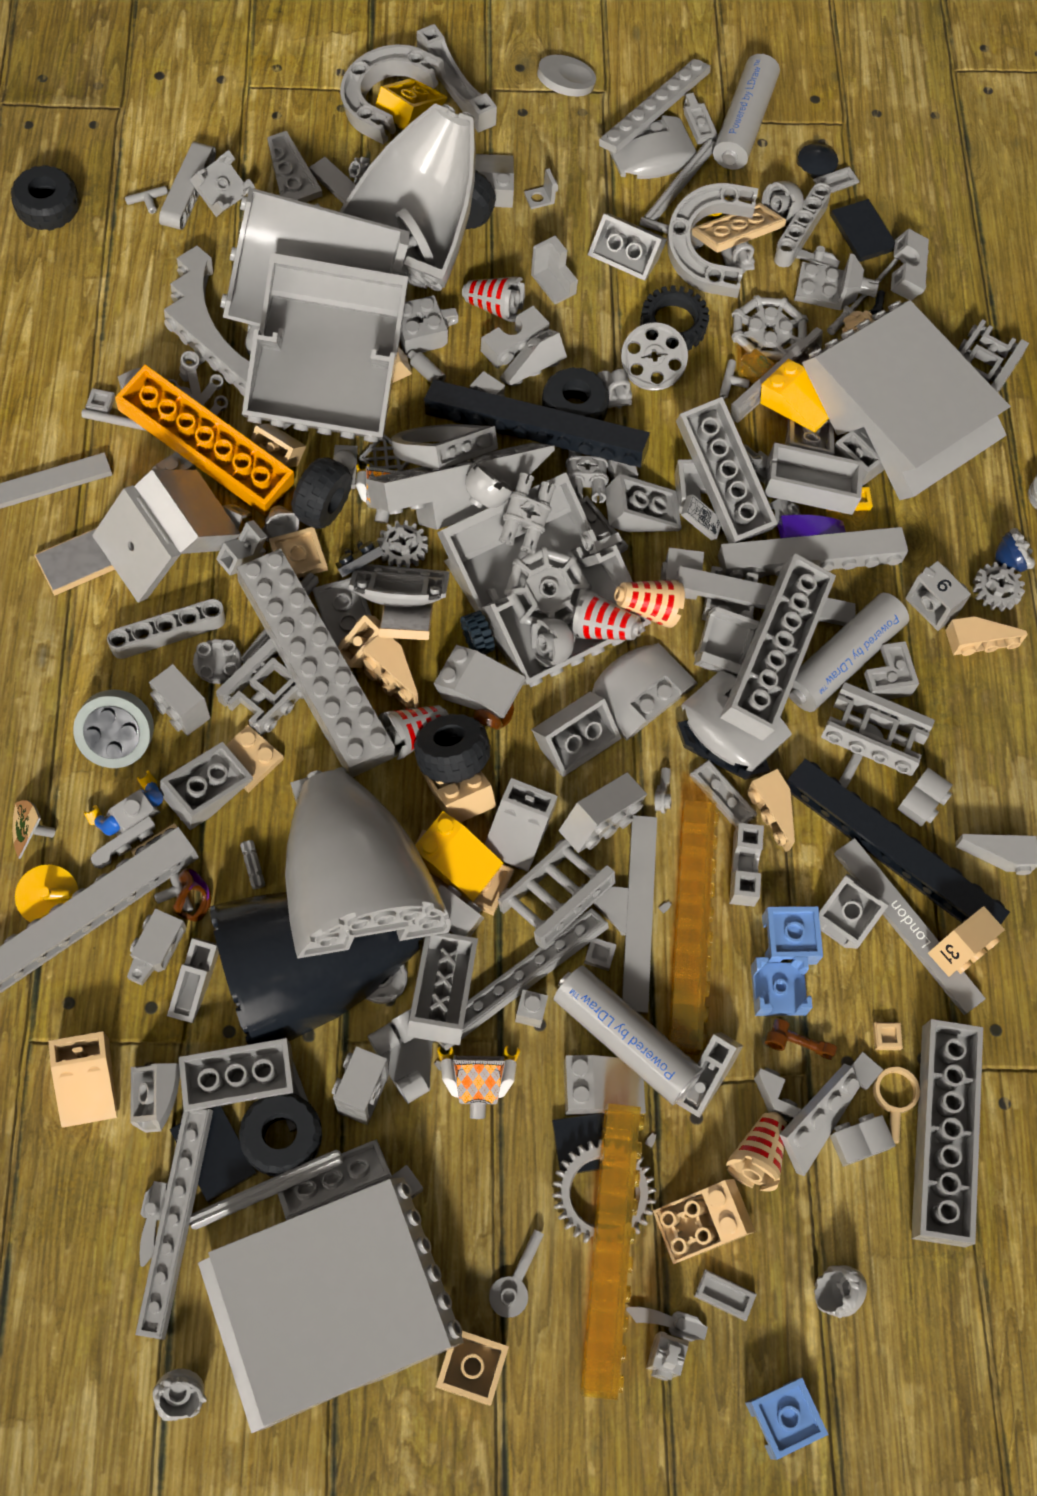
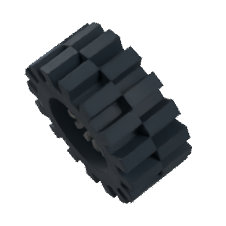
M479 610L462 616L460 619L461 628L466 638L465 641L468 643V648L484 655L495 650L494 638L482 612Z

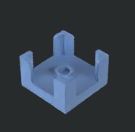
M818 906L766 908L762 915L763 928L767 926L769 948L765 952V957L769 958L767 963H780L783 959L808 957V965H817L823 957Z
M756 957L751 965L755 1016H806L813 1008L812 997H807L805 974L809 970L808 957H795L791 963H767L769 961L768 957Z
M803 1378L794 1379L770 1393L745 1403L752 1417L756 1416L768 1443L765 1445V1448L772 1460H778L829 1435Z

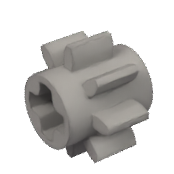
M355 157L354 161L350 164L349 176L355 178L354 183L357 184L367 168L371 165L369 164V158L361 157L360 159Z

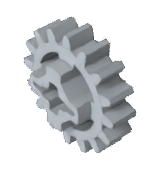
M406 520L403 525H400L398 521H395L394 527L388 524L387 531L381 530V538H377V542L384 553L381 556V560L383 562L388 560V566L396 564L397 567L405 565L406 568H410L412 563L418 566L419 559L424 560L425 553L428 552V538L424 536V530H417L416 523L408 526V521Z
M994 562L992 567L986 564L983 569L978 571L972 582L975 584L972 591L979 593L976 599L984 600L982 606L990 604L992 611L995 607H999L1001 612L1006 607L1011 610L1015 604L1017 605L1020 602L1021 597L1025 593V590L1022 589L1025 582L1019 581L1022 575H1015L1013 573L1015 568L1013 567L1010 570L1006 569V563L1002 567H999L997 562Z

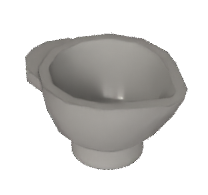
M274 506L270 509L265 519V525L262 528V531L268 536L266 541L269 542V538L298 531L299 519L294 515V512L287 510L285 507Z

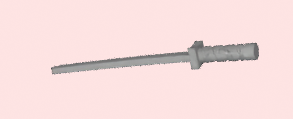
M895 258L876 279L879 280V283L896 265L899 259ZM862 294L851 307L846 305L843 313L827 329V332L830 335H834L845 324L843 322L844 318L854 312L868 295Z

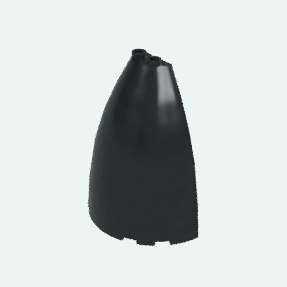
M287 892L251 896L210 906V916L214 929L216 928L214 935L230 994L234 1003L238 1006L236 1013L241 1028H243L244 1034L247 1035L245 1038L248 1045L285 1038L291 1041L338 1018L369 997L379 988L380 984H384L391 975L393 976L420 949L418 941L423 940V937L399 941L396 930L355 937L349 950L297 959L289 921Z

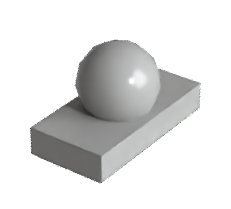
M335 445L333 460L348 467L352 475L351 489H356L358 446Z

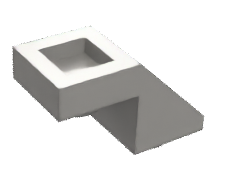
M760 1068L755 1074L754 1080L768 1112H777L783 1116L785 1121L790 1123L802 1109L798 1108L797 1104L789 1099H778L785 1079L779 1077L780 1074L777 1071L769 1068L764 1070Z

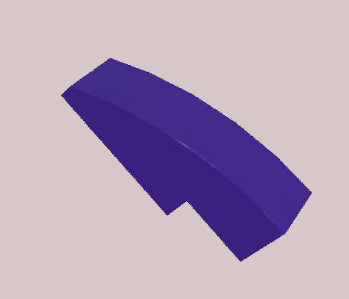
M782 515L778 522L780 539L846 532L843 521L825 516Z

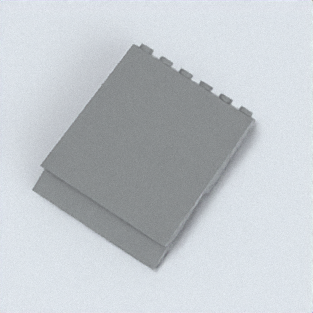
M271 253L260 330L254 329L242 410V415L248 417L247 421L261 424L262 420L271 421V425L276 427H285V424L294 425V429L300 431H308V428L318 429L317 433L324 435L338 432L341 433L340 437L354 439L355 435L362 436L364 441L377 443L378 439L383 440L404 318L408 276Z
M899 300L889 305V311L885 312V310H882L872 315V321L867 319L857 324V330L854 331L852 328L842 333V339L838 340L835 338L824 344L825 349L821 350V348L810 352L808 354L810 358L802 362L836 434L840 435L862 427L865 428L899 500L916 496L1005 437L1007 434L998 415L1011 407L911 300L902 304Z
M565 472L546 481L549 482V486L554 484L556 488L550 502L552 510L548 514L544 527L546 530L539 537L536 551L541 546H546L547 549L571 557L574 555L586 580L591 584L592 589L589 591L617 604V601L614 599L615 589L623 582H633L617 546L613 545L590 555L589 551L582 544L581 539L583 537L581 533L592 528L567 473ZM541 485L530 489L528 494L530 499H537ZM509 498L503 505L481 511L437 532L448 555V559L444 560L445 564L475 612L480 610L482 615L485 616V620L489 624L488 627L492 632L491 635L494 638L493 641L512 670L525 676L526 680L523 685L529 684L530 687H533L543 682L542 677L548 674L551 677L558 675L564 671L562 667L571 664L572 667L585 661L584 656L590 653L592 656L598 655L605 651L604 646L608 644L615 646L625 640L580 639L575 637L572 654L565 662L551 667H544L537 661L535 656L539 654L536 648L532 649L530 641L532 626L519 623L520 619L512 606L516 604L513 596H504V590L507 589L513 568L512 562L515 559L519 560L531 554L527 553L528 549L525 552L520 549L527 531L524 527L518 526L513 545H506V541L504 543L499 541L505 524L503 515L506 514L510 502ZM525 509L524 511L527 513V517L529 518L531 515H529L528 510ZM540 559L527 567L534 570L542 566V560ZM549 559V564L553 565L552 567L563 568L565 564ZM569 568L566 572L572 583L578 584ZM521 572L517 588H524L527 576L523 572ZM544 584L543 592L552 595L554 587ZM573 591L570 603L574 606L576 605L579 591ZM524 594L517 595L527 612L530 609V605ZM564 608L555 613V618L560 619L570 614V612ZM535 610L530 615L539 619L548 618L547 614H540ZM639 616L643 623L642 632L646 631L645 626L651 624V621ZM571 623L568 627L573 631V623Z
M404 1177L385 1180L208 1252L209 1258L198 1263L251 1433L269 1428L348 1391L385 1379L464 1343L462 1328L453 1314L451 1298L442 1284L440 1268L434 1262L430 1241L423 1232L421 1216L414 1207L411 1199V1189L408 1183L405 1182Z

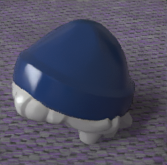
M1017 528L1011 529L1010 532L1002 536V540L995 553V560L1000 567L1006 563V569L1013 567L1015 568L1014 571L1021 573L1032 569L1035 566V560L1030 557L1033 552L1029 548L1030 544L1023 540L1025 537Z

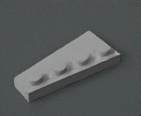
M287 131L267 137L280 196L304 203L322 197L320 186Z
M843 1064L779 1134L797 1174L805 1177L858 1091L860 1084L852 1066Z

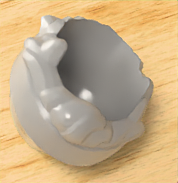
M846 1265L828 1267L827 1271L818 1277L814 1284V1298L818 1309L838 1318L854 1314L863 1304L867 1293V1283L863 1274L859 1270Z
M175 1369L167 1372L158 1380L153 1389L155 1408L163 1421H177L194 1417L200 1412L202 1404L207 1401L202 1379L188 1369Z

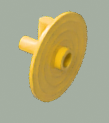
M41 865L32 868L22 876L16 887L15 903L20 914L28 922H32L49 914L50 910L57 904H64L70 900L79 888L76 880L67 870L55 865Z

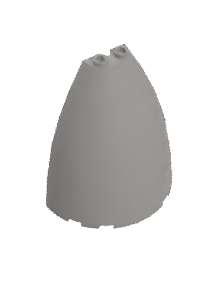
M433 104L398 134L367 168L340 210L344 214L399 228L395 213L405 208L420 228L432 252L435 267L416 260L409 249L406 252L402 270L398 275L408 276V283L424 289H427L429 286L435 291L445 288L458 256L470 216L475 184V118L468 112L455 114V110L446 104L443 106Z
M343 767L325 772L319 770L310 772L307 775L308 780L301 787L294 810L286 854L285 879L289 921L297 959L349 950L355 937L397 930L399 941L449 933L451 921L437 885L414 842L391 812L370 791L350 776Z

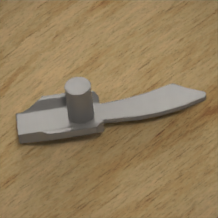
M818 246L814 253L801 249L796 257L797 259L810 261L812 264L838 269L840 261L833 254L825 252L823 246Z
M154 1181L151 1188L144 1195L140 1213L147 1219L140 1242V1265L142 1267L147 1264L153 1255L157 1220L160 1221L167 1183Z
M626 1308V1311L636 1323H651L669 1327L668 1331L671 1335L691 1342L694 1340H705L708 1327L703 1325L698 1317L680 1311L669 1316L650 1308Z

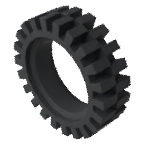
M671 285L670 291L667 290L666 286L661 288V293L658 289L654 290L653 295L649 294L647 300L643 303L640 326L647 323H657L655 314L661 308L667 306L684 308L692 315L694 324L690 329L679 333L684 338L688 351L692 349L693 345L695 347L698 346L699 342H702L710 316L708 315V307H705V300L700 301L701 296L698 293L693 297V290L691 289L685 293V287L680 286L679 291H676L675 285ZM648 330L646 332L648 340L657 339V331ZM669 338L666 341V345L670 349H674L679 345V342L675 338Z

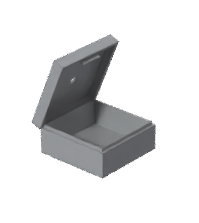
M152 469L135 486L123 488L92 536L139 603L148 599L181 554L220 551L224 542L237 539L241 533L197 470Z

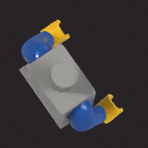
M147 770L145 777H137V781L144 790L136 791L111 807L106 817L101 814L97 805L93 806L94 810L90 812L84 811L83 813L89 824L95 825L104 834L109 836L116 834L119 836L148 816L153 818L160 813L157 806L163 802V795L157 786V780Z

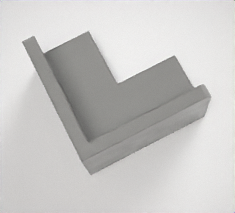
M556 236L533 247L531 276L554 304H558L575 295L578 279L566 266L567 249Z
M692 459L678 460L674 474L680 514L687 496L693 494L701 501V494L707 493Z
M906 641L882 645L881 653L886 667L868 669L864 673L869 692L886 700L912 696L919 682Z

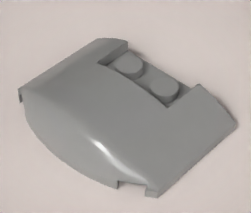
M662 116V120L652 122L618 153L615 154L609 151L620 176L626 178V173L637 175V179L658 178L676 173L684 169L697 153L681 119L674 116Z
M366 564L353 571L349 589L369 601L385 606L404 608L424 606L446 598L450 571Z
M657 643L633 649L613 661L596 680L592 693L605 698L619 733L628 741L697 686L698 683Z
M719 671L681 705L682 711L686 710L687 723L690 729L707 749L733 766L735 763L749 766L747 771L752 772L781 746L792 733L780 717L775 731L762 741L721 719L720 716L736 677L725 671Z

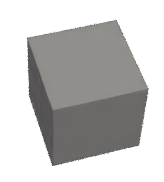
M669 548L666 560L662 563L660 580H676L679 566L703 571L704 552ZM685 593V598L697 599L698 595Z

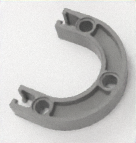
M399 44L379 47L360 56L345 72L340 87L342 103L351 125L360 133L384 145L388 140L384 129L388 130L392 135L396 132L393 116L365 100L369 90L379 81L393 76L410 77L434 89L438 85L435 74L439 75L442 79L446 76L443 59L418 47Z
M729 183L710 184L694 190L678 204L669 224L667 250L673 268L686 283L703 292L738 298L743 269L713 264L704 260L693 248L690 233L699 220L711 214L724 213L752 218L758 188ZM725 197H731L733 200L728 201ZM739 200H742V201H752V202H751L752 204L745 203V202H741V201H739ZM680 229L684 233L678 234L675 230ZM709 277H717L719 280L711 281ZM723 280L737 281V285L724 282Z

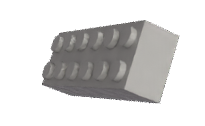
M723 397L681 413L676 423L728 543L744 542L772 530L778 523Z

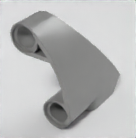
M411 1009L367 1036L376 1054L387 1058L389 1076L407 1104L430 1091L433 1041L407 1037Z

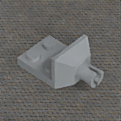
M854 254L849 255L845 270L802 262L794 301L842 310L846 305L848 306L856 301L858 294L875 298L879 280L863 277L864 269Z

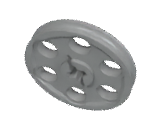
M647 323L637 327L628 335L622 347L621 362L628 379L636 386L645 390L658 391L674 385L682 377L687 366L688 350L684 338L676 329L663 323ZM648 330L657 331V339L653 341L648 340L645 336ZM669 338H675L678 340L679 345L674 349H670L667 347L666 341ZM631 343L639 344L641 349L637 354H632L628 351V346ZM652 352H656V355L661 356L658 357L656 362H653L652 358H648L652 355ZM674 359L681 363V368L676 371L671 370L668 365ZM638 364L642 366L643 372L641 375L635 376L631 373L630 369L633 365ZM654 373L662 374L664 380L660 384H655L651 381V376Z

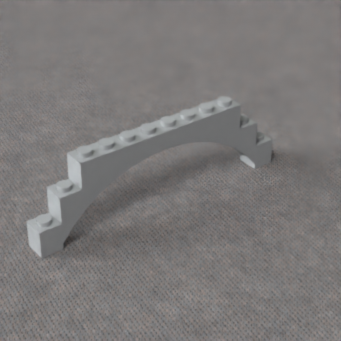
M195 246L177 258V272L180 278L170 283L171 299L174 303L164 309V323L170 332L176 333L185 345L188 344L193 348L200 358L203 357L213 370L219 371L229 384H233L245 396L249 361L239 355L223 339L208 314L205 294L208 278L213 274L212 259L200 247ZM285 424V427H282V428L285 430L286 428H288V427L291 426V425H290V424Z

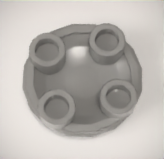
M214 639L198 644L197 651L194 654L193 665L201 679L209 683L222 684L241 667V654L233 641Z

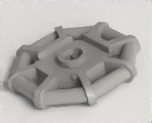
M755 295L752 300L741 308L735 309L732 313L733 335L731 338L733 342L738 343L755 361L760 357L765 360L780 361L807 336V316L802 315L785 297L779 299ZM754 308L756 309L757 313L753 316L746 315ZM783 310H785L792 318H794V320H789L782 313ZM742 323L747 325L748 331H742ZM770 327L774 329V332H772L771 330L767 332L766 328ZM798 327V337L792 335L793 328ZM788 343L792 344L787 349H783V347ZM766 348H772V351L765 350Z
M541 546L535 554L531 553L512 562L513 568L507 589L504 590V596H513L516 604L512 606L520 619L519 623L530 626L536 624L537 620L540 619L530 616L534 610L540 614H547L548 618H555V613L564 608L570 614L559 620L564 621L567 625L573 623L577 605L582 606L584 602L580 600L581 596L592 589L574 555L571 557L547 549L546 546ZM540 559L542 560V566L534 570L527 567ZM549 559L565 564L563 568L552 567L553 565L549 564ZM569 568L578 584L572 583L566 572ZM521 572H523L527 576L524 588H517ZM544 584L554 587L552 595L543 592ZM573 591H579L576 605L574 606L570 603V598ZM524 594L530 605V609L527 612L517 595Z

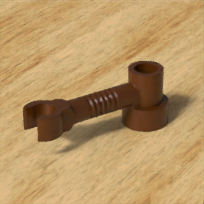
M783 1019L774 1020L772 1030L767 1033L765 1045L771 1049L783 1051L787 1041L815 1051L816 1054L828 1060H832L837 1050V1046L831 1043L818 1042L788 1030L790 1024Z

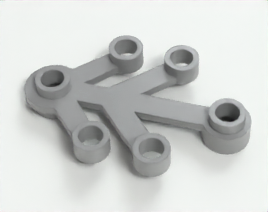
M193 351L184 352L180 360L181 367L187 371L191 394L180 387L174 379H168L170 383L202 406L207 403L216 390L221 389L223 386V378L218 374H214L210 377L209 384L201 393L196 372L199 365V356ZM191 361L193 365L188 366L185 362ZM218 380L220 384L215 385L212 381ZM221 395L217 396L213 407L209 411L216 416L220 411H224L228 405L227 398ZM217 401H223L225 405L219 406Z

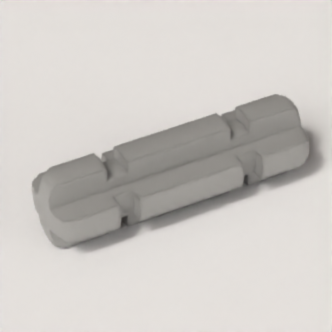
M252 840L244 841L240 846L253 889L263 888L265 881L254 842Z

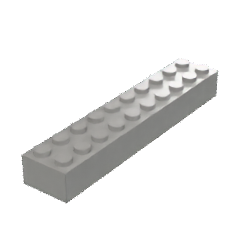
M281 548L238 566L237 576L241 588L342 767L347 770L350 776L355 777L393 759L395 749L393 742Z

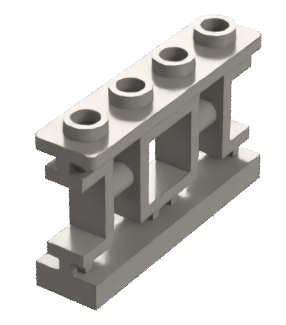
M982 319L978 326L974 324L968 334L970 339H964L958 351L969 363L975 357L993 367L989 374L977 368L975 369L988 383L992 381L991 386L999 393L1022 358L1029 343L1021 339L1019 344H1017L1014 338L1011 339L1008 345L990 336L993 327L990 325L988 328L984 326L986 321ZM979 335H981L982 338L979 344L983 345L988 349H985L976 344L974 349L971 351L970 348L972 347L976 339L979 337ZM1010 351L1013 352L1004 367H1001L1003 358L996 355L995 352L1005 358Z
M271 639L216 690L218 702L224 707L228 706L233 711L241 703L254 714L249 719L250 727L257 730L260 736H263L266 732H271L277 725V721L283 715H288L300 698L303 699L286 666H283L275 659L279 656V653ZM274 670L288 681L275 695L260 684ZM249 684L257 692L251 699L241 693ZM264 699L273 705L266 714L258 707Z
M844 682L833 706L844 711L842 719L840 721L830 716L821 738L851 750L853 753L872 759L879 764L891 767L900 773L912 776L922 756L911 751L912 744L916 741L924 745L935 720ZM851 710L863 714V719L850 714ZM871 722L890 730L887 739L885 740L866 732L867 723ZM846 723L859 728L858 732L845 728ZM899 729L908 733V738L897 734L896 730ZM892 742L904 747L903 752L890 747Z

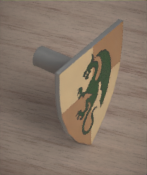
M26 800L15 803L13 814V843L19 859H21L33 834L51 838L55 835V828L40 825L41 817L36 806Z

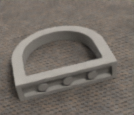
M466 424L433 425L409 429L391 437L393 453L396 457L406 462L436 470L498 449L495 426ZM423 442H439V443L431 444V443H423Z

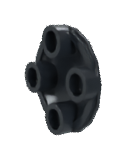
M819 143L804 146L799 151L797 165L811 174L813 179L834 172L839 162L837 154L833 149Z

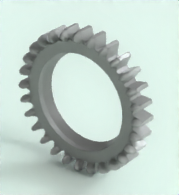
M603 1139L598 1140L597 1148H595L593 1142L589 1141L587 1142L588 1151L582 1145H579L577 1147L579 1156L572 1151L569 1152L568 1155L572 1162L562 1160L561 1164L566 1171L557 1170L555 1173L562 1179L561 1181H554L552 1184L560 1189L559 1192L553 1193L552 1197L561 1200V1202L554 1205V1209L564 1210L558 1216V1219L568 1218V1222L564 1227L566 1230L573 1226L576 1227L573 1237L576 1238L581 1233H584L583 1243H587L593 1237L594 1246H599L602 1238L605 1247H610L611 1238H613L616 1245H621V1235L627 1241L632 1240L630 1230L636 1234L641 1233L637 1223L644 1226L648 1224L643 1214L652 1215L653 1211L646 1206L647 1204L656 1203V1200L648 1197V1194L656 1192V1188L648 1187L647 1185L654 1180V1177H645L644 1175L650 1167L640 1168L639 1165L643 1157L641 1156L634 1160L635 1150L633 1148L624 1153V1143H621L615 1149L614 1140H610L606 1148ZM596 1159H611L620 1164L631 1175L635 1185V1203L630 1214L622 1222L609 1227H599L586 1222L576 1212L571 1199V1186L578 1170L586 1163Z

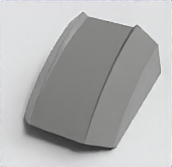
M846 874L819 912L820 929L844 948L858 949L887 909L889 903L857 879Z
M156 1063L151 1064V1066L131 1067L130 1123L145 1133L160 1132L163 1129L173 1109L180 1081L179 1064Z

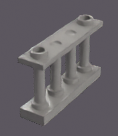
M561 839L555 845L553 851L514 886L505 889L498 899L500 911L503 914L512 907L535 928V942L541 949L549 945L615 884L614 870L608 865L601 871L595 870L574 851L575 849L566 839ZM565 858L569 859L590 878V881L584 887H578L556 868ZM548 874L572 894V898L565 904H560L538 884ZM531 891L554 911L553 915L549 919L542 921L520 899Z

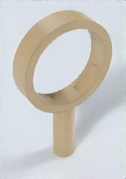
M890 1067L881 1072L875 1079L873 1094L880 1107L890 1112L889 1131L895 1144H898L900 1141L901 1113L907 1112L916 1105L920 1097V1086L916 1077L910 1071L901 1067ZM898 1073L910 1081L913 1087V1099L907 1106L902 1108L893 1107L882 1098L880 1082L885 1075Z

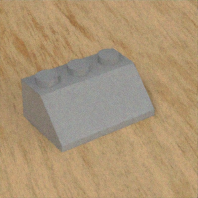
M604 213L588 255L646 281L658 262L667 239L615 215Z
M588 692L531 729L541 751L562 777L622 739L605 698L592 692Z

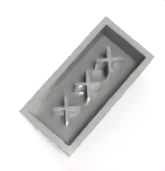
M450 933L425 937L407 1037L460 1046L478 938Z

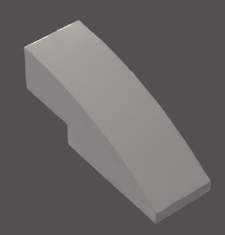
M199 938L191 939L185 964L181 966L167 1016L194 1023L218 958L217 943Z

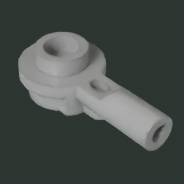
M666 767L661 769L660 785H657L654 800L655 811H661L663 814L666 813L667 809H671L672 801L671 794H667L671 769Z

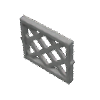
M386 435L383 436V440L378 439L377 443L370 444L369 448L358 458L366 466L369 464L370 467L387 470L398 469L397 471H404V468L410 463L405 461L403 465H400L398 457L387 455V450H393V447L386 446V442L392 445L391 439ZM380 441H383L384 447H375ZM384 450L385 456L376 457V451ZM370 451H373V457L365 458ZM396 459L397 465L389 466L388 460ZM385 460L386 466L377 467V461Z

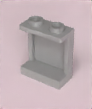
M726 606L714 607L708 613L694 665L717 673L725 671L737 678L759 621L754 620V617L749 614L741 613L739 615L731 612L732 609Z

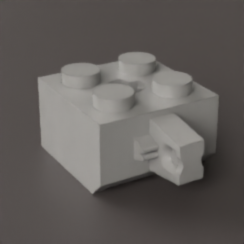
M434 295L405 302L400 343L404 353L408 355L411 350H414L416 353H423L445 346L448 343L447 328L458 323L456 309H439Z

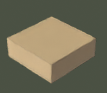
M875 1022L873 1024L875 1050L903 1049L901 1023Z

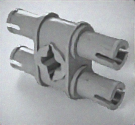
M568 450L565 467L579 502L583 500V487L592 488L591 499L593 502L597 503L598 495L599 503L606 500L605 486L609 482L607 476L608 461L596 456H582V453Z
M520 473L515 492L510 494V502L506 514L503 515L505 524L499 541L501 543L506 541V545H513L518 526L524 527L527 531L520 549L524 552L528 549L527 553L535 554L539 537L546 530L544 527L548 514L552 510L550 502L556 486L554 484L549 486V482H541L537 499L532 500L528 497L534 477L529 475V478H527V473ZM525 509H527L528 514L531 515L529 518L527 517V513L524 511Z

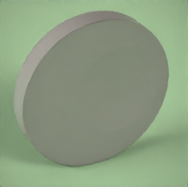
M549 55L542 58L539 62L538 78L549 89L563 95L575 97L585 96L593 91L596 75L582 61L565 55Z
M405 208L396 212L395 216L399 228L410 231L407 250H411L416 260L435 267L432 252L413 217Z

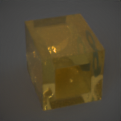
M755 348L750 354L746 353L740 359L738 375L741 378L749 379L750 385H753L775 363Z

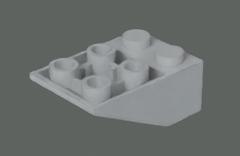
M864 427L850 431L836 442L834 456L864 462L862 486L885 470Z
M511 778L500 802L485 846L502 862L529 872L555 810L558 796Z

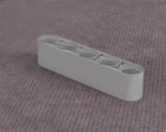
M198 142L191 144L159 215L160 225L179 230L184 229L199 197V193L190 182V179L203 168L205 169L215 161V147Z
M817 183L813 186L804 200L802 208L795 214L779 239L774 261L779 267H789L792 265L825 213L832 191L828 184Z
M209 599L112 630L107 636V642L112 654L116 658L124 659L219 629L225 624L226 617L223 605L216 599ZM213 612L218 613L215 616H209ZM188 620H195L192 623H186ZM166 627H172L168 631H163ZM143 634H148L145 638H139ZM119 642H125L121 646H116Z

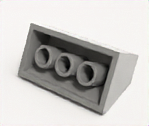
M287 1038L179 1057L184 1112L294 1093L292 1049Z

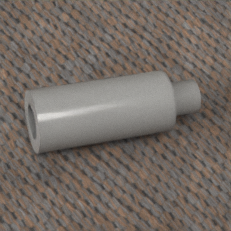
M414 350L408 353L407 356L411 359L410 364L430 383L433 380L445 381L446 375L423 353H416Z

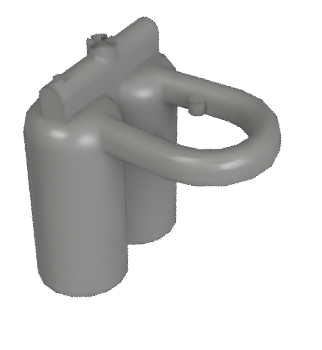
M749 241L721 251L725 266L741 268L743 273L755 269L754 247L749 244Z
M616 369L612 373L602 371L597 374L606 383L609 391L608 408L618 407L619 409L625 405H632L631 386L624 369Z

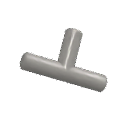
M166 186L126 196L125 201L127 205L144 201L148 212L154 214L157 209L153 198L167 195L168 190Z
M733 359L728 360L719 396L723 397V399L728 398L731 385L749 388V379L733 376L736 367V361Z
M179 872L170 877L173 887L154 895L158 904L173 897H178L184 888V885L181 884L178 878ZM188 895L182 908L184 913L193 911Z

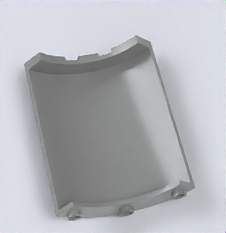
M249 187L248 195L243 196L240 210H244L237 248L232 247L229 260L234 262L228 293H223L220 307L224 308L223 318L260 327L271 253L398 275L402 270L408 249L410 231Z

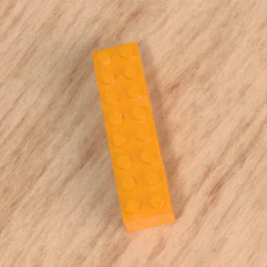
M144 365L115 397L120 412L265 517L270 509L279 502L294 484V471L147 365Z

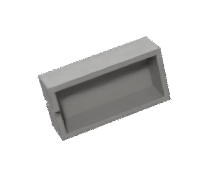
M774 443L767 458L764 493L768 497L852 515L861 500L864 462Z

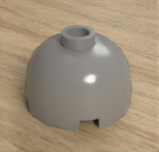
M777 181L769 184L764 190L762 204L785 218L786 224H789L795 214L802 208L804 198L801 189L796 184L790 181Z
M475 463L470 469L465 482L466 490L471 495L469 501L478 508H481L483 505L488 508H497L503 505L514 491L493 472L491 474L488 471L485 473L484 470L486 468Z
M545 618L537 620V623L532 625L530 641L532 649L536 648L539 654L535 656L537 661L544 667H551L565 662L570 657L574 648L575 635L564 621L556 618Z

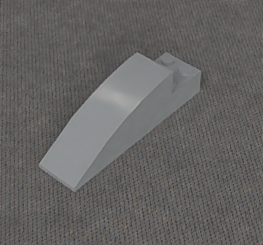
M532 442L491 451L440 470L422 466L368 478L366 480L371 507L380 509V512L388 511L389 514H399L403 512V508L411 507V509H416L418 525L438 530L458 523L487 508L484 505L478 508L469 501L471 495L466 490V477L475 463L486 468L484 470L485 473L488 471L491 474L492 472L511 487V490H514L517 486L519 474L527 473L529 476L555 448L554 445Z

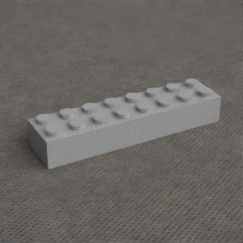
M796 553L783 565L720 716L721 719L762 741L775 731L836 575Z
M930 1019L922 1026L920 1097L918 1101L911 1239L965 1248L975 1244L983 1027Z

